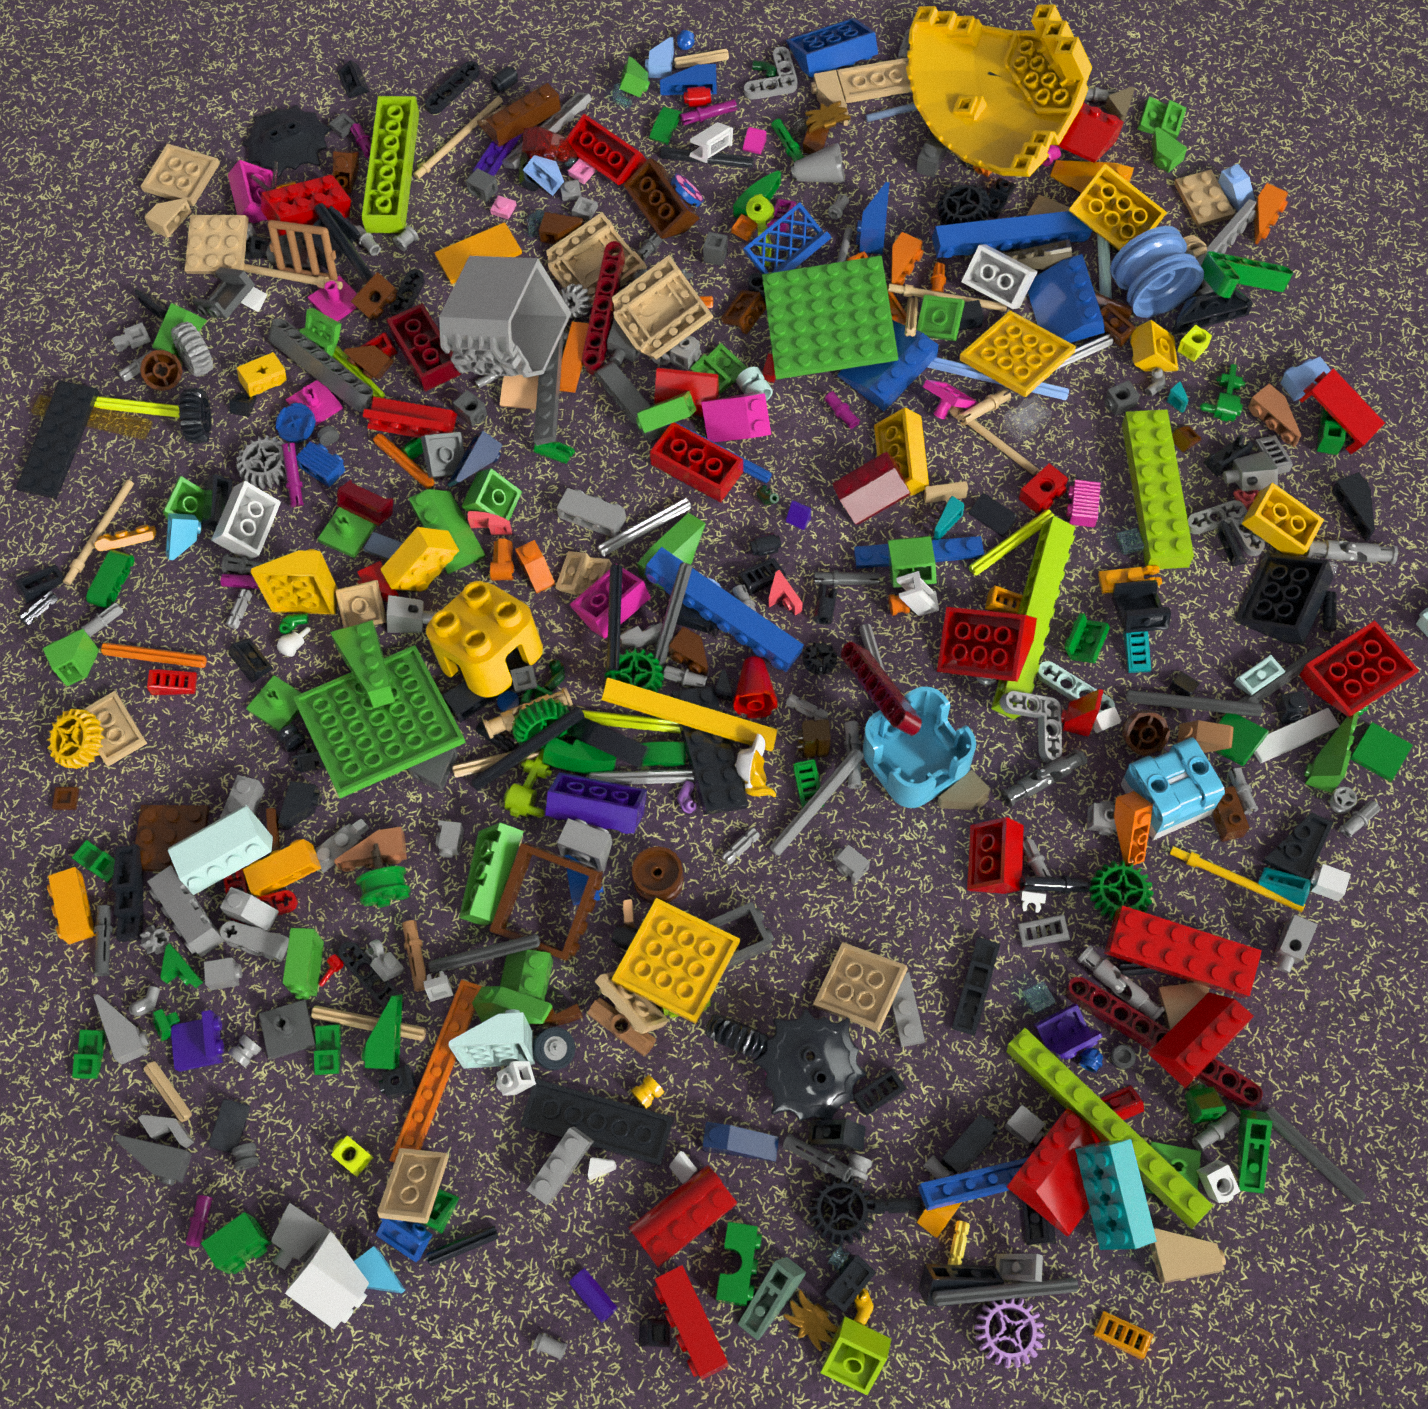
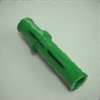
M775 119L771 123V127L785 147L786 154L794 162L804 158L799 144L793 140L782 120Z

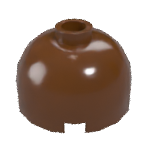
M152 351L141 361V377L145 384L152 389L159 391L170 390L181 380L183 372L181 363L174 354L168 351Z
M1143 709L1134 712L1126 719L1122 734L1125 743L1132 751L1138 755L1149 756L1151 753L1159 752L1165 747L1169 740L1170 729L1164 717L1155 711Z

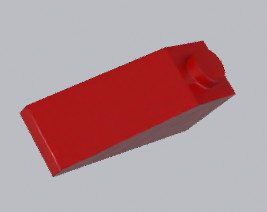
M1098 689L1069 702L1067 710L1063 709L1061 713V723H1064L1062 730L1089 737L1100 710L1104 690Z

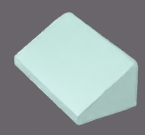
M1270 655L1239 676L1234 684L1252 696L1285 673V670Z

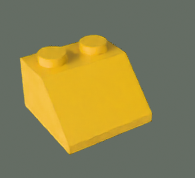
M1152 320L1136 327L1130 340L1133 349L1132 360L1134 365L1145 372L1152 371L1156 367L1161 368L1163 371H1178L1174 336Z

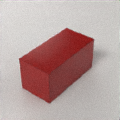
M768 353L762 374L764 380L774 383L776 376L773 354Z

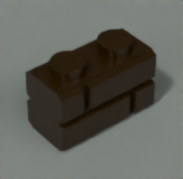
M820 719L816 722L814 720L803 721L802 729H797L798 751H802L804 758H814L815 755L817 757H828L831 740L829 721L827 719Z

